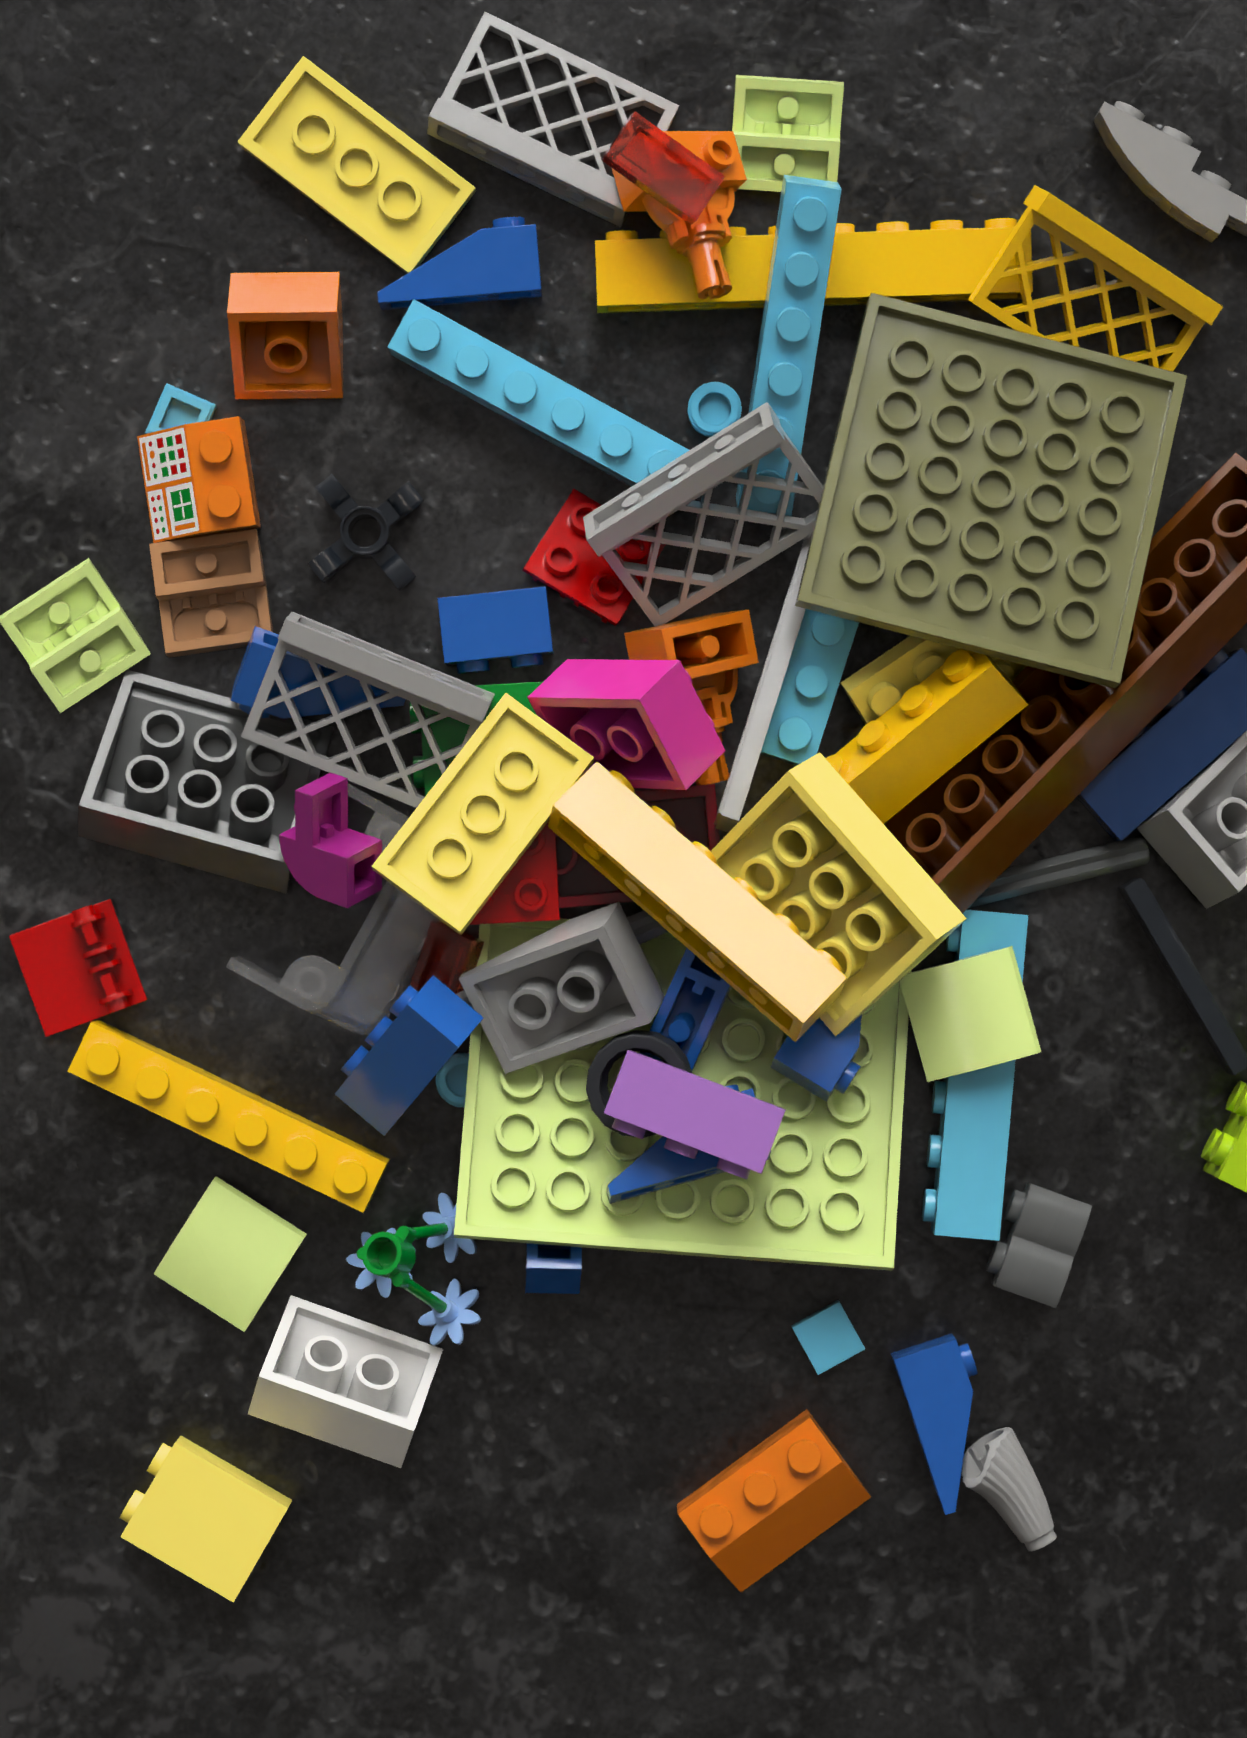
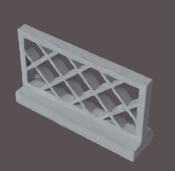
M484 12L441 98L438 97L429 114L427 134L618 227H622L629 212H623L615 179L607 174L601 157L622 151L635 137L632 134L624 111L645 106L662 114L656 129L652 131H668L678 112L679 105ZM489 31L510 41L515 54L514 58L487 66L481 46ZM521 47L531 52L523 54ZM476 58L479 69L469 71ZM543 59H548L558 64L564 81L536 89L527 64ZM519 67L528 92L500 100L491 76ZM569 70L579 74L580 76L572 78ZM483 78L492 103L471 109L454 99L461 85ZM593 82L606 87L612 104L585 113L576 88ZM568 91L576 116L549 124L540 99ZM618 94H620V95H622V96H624V97H627V98H629V99L624 100V101H620V98H619V95H618ZM532 102L541 127L523 133L509 127L504 110ZM496 113L498 121L488 117V115ZM616 114L625 139L597 148L589 122ZM581 126L589 151L573 156L558 151L553 134ZM545 137L547 145L535 139ZM593 160L596 169L585 164V162Z
M766 402L585 515L583 520L586 540L598 557L602 555L653 625H663L812 534L817 511L806 518L786 516L785 513L791 492L814 496L819 503L823 486L781 427L780 420L772 407ZM780 447L789 460L785 479L757 475L759 460ZM748 467L747 473L740 472ZM796 472L799 474L803 482L794 481ZM724 481L744 484L739 507L710 503L713 488ZM753 486L782 491L776 514L747 509ZM702 496L701 502L694 501L698 497ZM678 510L698 513L692 536L663 532L666 518ZM706 515L735 519L730 542L701 538ZM744 521L773 525L770 540L759 547L739 544ZM656 524L655 530L649 529L650 527ZM782 527L788 528L781 532ZM631 539L652 542L647 565L624 561L615 549ZM660 543L689 548L684 571L655 566ZM698 550L727 554L724 568L713 575L693 572ZM736 556H742L741 558L735 561ZM635 575L643 576L642 585L637 580ZM652 578L681 582L678 597L658 608L649 596ZM690 584H694V585H695L694 587H692L691 589H689V585H690Z
M292 611L285 618L278 636V643L241 737L326 772L346 777L348 781L417 808L425 796L417 793L409 774L436 763L443 774L448 768L445 759L458 755L483 723L495 694ZM287 651L308 659L316 680L289 691L280 671ZM320 665L333 669L336 672L324 676ZM348 675L360 681L367 700L340 711L328 682ZM276 681L281 695L269 699ZM371 685L387 692L375 697ZM320 686L332 715L305 726L292 697ZM399 696L411 702L419 721L391 732L379 703ZM285 701L297 730L280 737L257 729L264 709ZM421 706L438 713L426 717ZM371 707L383 736L355 746L343 718ZM446 717H451L470 725L463 744L441 752L429 724ZM336 722L348 750L329 758L316 752L308 733ZM422 728L434 756L406 767L394 739ZM300 736L304 747L289 741ZM387 743L399 771L382 778L368 774L359 753ZM351 757L355 768L340 761ZM402 778L406 789L390 782Z

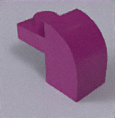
M329 773L296 789L294 804L296 826L279 834V843L284 861L296 881L315 897L345 908H349L381 891L382 877L373 871L372 865L382 853V840L348 828V778Z

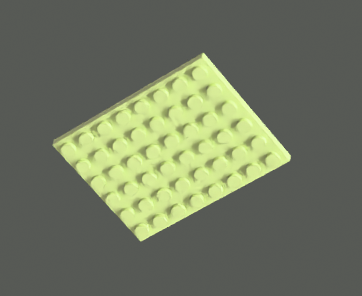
M560 918V920L480 924L476 967L570 919ZM669 932L640 944L664 996L687 948ZM900 981L862 1014L859 1048L853 1059V1062L861 1067L846 1092L842 1094L834 1089L827 1102L771 1068L776 1053L788 1035L732 987L692 1070V1074L723 1086L738 1085L740 1092L753 1088L755 1098L786 1109L772 1145L769 1160L766 1161L762 1174L751 1170L748 1179H744L724 1172L611 1204L607 1196L608 1185L662 1137L659 1134L643 1139L622 1136L604 1126L591 1109L586 1092L588 1069L598 1051L617 1035L505 1074L481 1023H479L470 1034L454 1238L892 1271L895 1259L909 1020ZM658 1010L655 1016L653 1017L651 1023L623 1033H627L634 1030L650 1031V1028L654 1022ZM625 1055L614 1062L608 1074L607 1087L610 1095Z

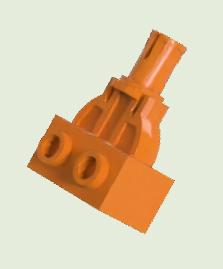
M640 131L610 162L623 212L647 211L652 220L667 233L671 249H676L678 254L688 257L695 278L698 298L706 299L709 296L710 299H716L725 296L732 290V285L728 272H726L720 248L732 239L727 220L734 207V192L747 180L734 132Z
M749 609L712 613L624 633L629 660H680L684 669L689 673L692 685L706 713L713 720L715 731L722 742L721 732L725 731L726 725L733 723L730 704L737 690L738 668L759 663ZM724 753L695 781L696 785H708L728 780L729 772Z

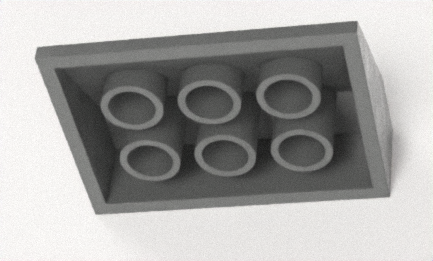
M126 670L78 805V836L287 894L292 874L281 852L279 834L296 826L294 813L295 790L320 778L323 770L242 738L241 735L249 714L239 708V703L231 701V698ZM271 714L269 718H261L257 729L277 737L297 730L292 718L282 719ZM302 718L305 726L315 722ZM326 725L308 733L316 752L326 757L334 733L333 726ZM300 736L289 741L304 747Z

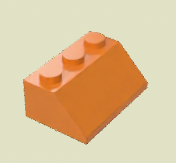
M806 1409L677 1504V1512L709 1558L741 1593L870 1499L871 1495L808 1409Z

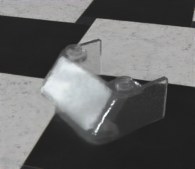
M348 782V796L375 811L364 834L381 839L383 852L410 816ZM387 881L340 966L320 956H304L295 960L289 966L282 979L241 956L231 957L226 967L305 1011L353 1033L370 1034L385 1015L388 1018L391 1016L392 1013L389 1009L403 994L440 928L442 921Z

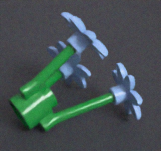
M440 1193L438 1196L440 1213L428 1211L423 1214L424 1221L429 1225L413 1228L400 1226L397 1231L395 1228H390L387 1232H378L373 1235L369 1232H362L361 1241L363 1247L358 1249L357 1253L350 1254L346 1260L350 1265L365 1268L356 1281L357 1289H364L376 1280L380 1295L388 1298L393 1283L394 1286L405 1289L430 1306L432 1311L427 1312L418 1320V1323L422 1326H434L430 1336V1344L433 1346L440 1344L448 1334L453 1343L460 1345L464 1338L461 1324L475 1325L481 1321L477 1313L469 1310L479 1298V1291L472 1289L461 1295V1284L457 1279H453L447 1288L446 1297L438 1292H429L413 1281L410 1273L416 1258V1249L413 1247L412 1242L417 1239L428 1238L426 1242L428 1248H435L444 1244L445 1258L448 1263H453L456 1260L459 1247L468 1254H475L477 1252V1246L473 1239L454 1238L456 1205L454 1207L452 1200L447 1194Z

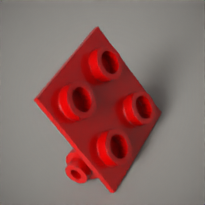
M573 489L522 571L532 576L533 581L537 582L539 580L561 593L560 597L563 599L565 597L574 601L573 605L577 607L581 605L598 615L605 624L610 622L616 626L627 611L633 596L602 555L598 557L586 540L583 517L600 507L601 504ZM631 539L615 550L624 561L647 565L652 542ZM660 543L657 558L661 554L666 544ZM635 575L640 584H642L643 576Z
M549 821L469 925L560 920L556 833L548 827Z
M111 899L82 907L67 915L9 935L46 1037L148 1000Z

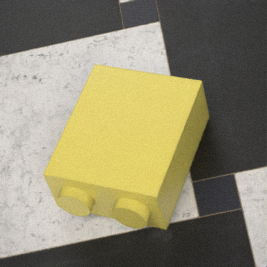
M180 1436L173 1447L163 1443L153 1458L147 1472L154 1475L155 1478L145 1494L135 1490L123 1510L120 1519L127 1522L128 1525L123 1531L121 1538L234 1603L289 1508L292 1499L185 1437Z

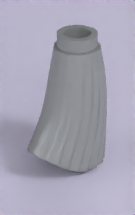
M1010 1427L997 1429L979 1438L964 1454L961 1474L966 1487L980 1494L992 1505L1019 1541L1025 1544L1028 1551L1038 1550L1053 1542L1057 1535L1053 1530L1054 1523L1046 1497L1013 1429Z

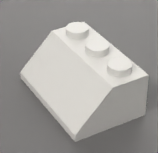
M291 1295L259 1374L248 1415L401 1468L443 1349Z

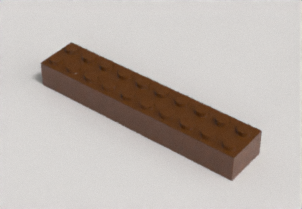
M1235 452L1152 537L1120 684L1116 688H1111L1026 666L1012 683L1028 703V706L884 823L886 828L962 914L1247 623V460Z

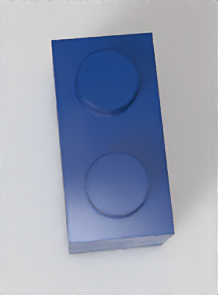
M546 586L437 598L444 663L446 666L457 665V674L490 671L489 661L510 659L511 668L544 665L543 655L554 654Z

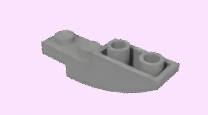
M1104 101L1093 121L1104 143L1120 167L1147 197L1184 227L1211 243L1220 235L1224 225L1247 237V199L1229 191L1231 184L1221 176L1206 170H1202L1200 175L1191 171L1201 151L1191 146L1193 140L1188 135L1169 126H1164L1161 131L1143 121L1145 115L1127 103L1116 101L1113 106Z

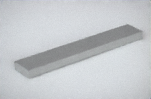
M812 534L804 538L714 822L716 829L728 833L740 820L806 609L795 606Z

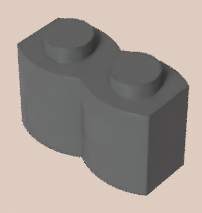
M1029 1182L1026 1183L1023 1192L1015 1189L1004 1215V1220L1011 1222L1005 1243L995 1242L987 1262L986 1271L993 1273L991 1284L1056 1308L1066 1285L1074 1256L1083 1237L1092 1205Z

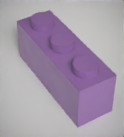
M627 1050L604 1114L615 1118L612 1128L640 1139H643L646 1130L667 1137L664 1148L692 1159H695L698 1150L719 1157L716 1168L748 1179L751 1170L762 1174L786 1109L632 1050Z

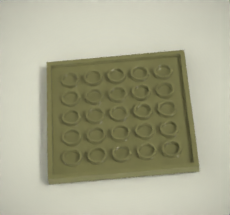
M871 293L865 308L795 606L1116 688L1121 682L1187 375Z

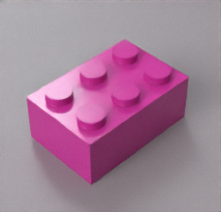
M567 659L527 697L538 717L594 757V762L590 768L596 762H599L609 772L615 770L621 773L631 783L633 788L687 790L726 751L715 731L713 720L706 713L692 685L691 677L682 666L680 660Z

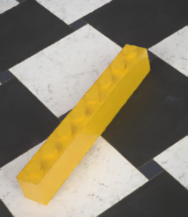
M989 219L984 221L985 228L964 229L963 221L939 220L930 223L931 230H909V223L883 222L876 224V231L855 232L854 224L836 223L824 306L866 305L871 293L909 303L969 301L968 298L1017 224V219ZM776 226L768 228V235L748 236L744 227H729L732 239L725 246L721 247L720 250L726 272H728L732 290L725 296L716 299H710L709 296L706 299L698 298L695 278L688 257L678 254L676 249H671L667 233L664 230L660 231V238L638 239V232L631 230L607 232L606 240H595L597 313L764 308ZM1031 230L1022 243L1025 263L1032 261ZM1015 256L1007 267L1016 265ZM1032 271L1027 272V275L1029 280L1030 291L1032 294L1033 277ZM1018 274L1000 278L987 299H1022Z

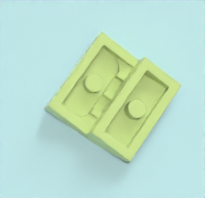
M736 75L732 131L734 132L747 178L738 189L781 192L784 175L837 182L844 82Z
M89 558L0 615L1 625L26 659L31 672L60 713L151 654Z
M1013 946L911 972L900 980L927 1082L994 1066L1041 1052Z
M215 1176L160 1262L154 1275L245 1332L307 1234Z

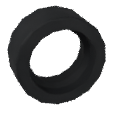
M634 1030L617 1035L598 1051L588 1069L586 1092L592 1111L604 1126L622 1136L634 1137L612 1128L615 1118L604 1114L610 1097L607 1087L608 1074L614 1062L625 1055L627 1050L651 1053L668 1065L692 1073L688 1058L679 1046L658 1032ZM646 1130L643 1138L656 1135V1133Z

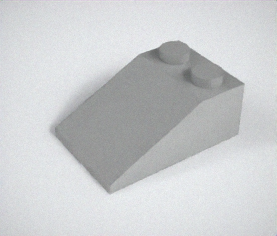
M1247 731L1137 827L1138 831L1206 909L1239 893L1247 885Z
M620 902L572 918L461 974L459 977V981L473 1009L484 1017L480 1023L505 1074L649 1024L665 997Z

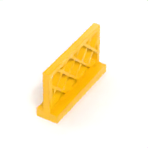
M1034 185L1023 202L1027 206L1026 210L968 298L970 302L1016 331L1058 342L1068 340L1069 345L1079 347L1078 337L1105 331L1109 355L1134 362L1148 359L1149 366L1172 372L1205 322L1212 325L1223 306L1036 185ZM1035 224L1049 233L1053 256L1025 263L1022 243ZM1060 241L1075 251L1062 254ZM1015 256L1016 265L1007 267ZM1082 258L1092 261L1096 285L1069 291L1064 263ZM1055 265L1060 293L1032 300L1027 272ZM1104 270L1118 279L1106 282ZM1018 274L1023 303L1000 308L987 299L1000 278ZM1127 286L1135 289L1140 312L1112 319L1108 291ZM1098 294L1103 322L1076 328L1071 300ZM1147 298L1161 307L1149 310ZM1062 303L1067 331L1047 336L1039 333L1034 309ZM1025 312L1027 324L1014 317L1013 314ZM1173 314L1186 323L1173 343L1155 347L1151 319ZM1141 322L1146 349L1119 356L1114 328ZM1165 355L1160 364H1158L1157 356Z

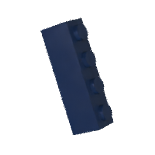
M1222 648L1199 671L1204 677L1188 691L1184 687L1161 710L1163 713L1148 727L1145 726L1076 797L1114 841H1122L1247 731V653L1242 648L1234 650L1229 655Z

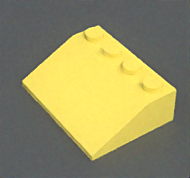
M821 753L790 769L711 850V853L716 858L717 865L732 878L738 877L746 881L757 893L759 902L774 915L780 913L789 918L798 928L800 937L816 951L818 949L826 951L839 963L842 973L847 977L846 982L836 1001L819 1017L835 1036L845 1030L967 919Z

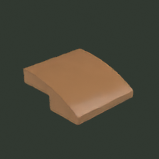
M257 529L149 544L155 594L159 601L164 648L168 658L247 647L255 626L273 632Z

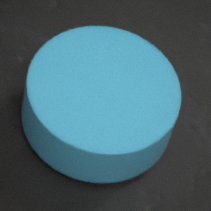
M709 382L699 386L692 393L687 409L692 427L706 437H712L739 420L742 412L738 394L733 388L721 382Z
M469 1053L453 1054L436 1074L438 1093L447 1103L456 1107H465Z

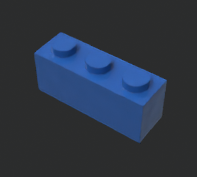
M434 975L419 992L411 985L404 991L389 1009L397 1018L392 1021L385 1015L364 1040L372 1046L371 1050L368 1051L361 1045L341 1069L348 1078L336 1091L335 1095L384 1136L484 1018Z

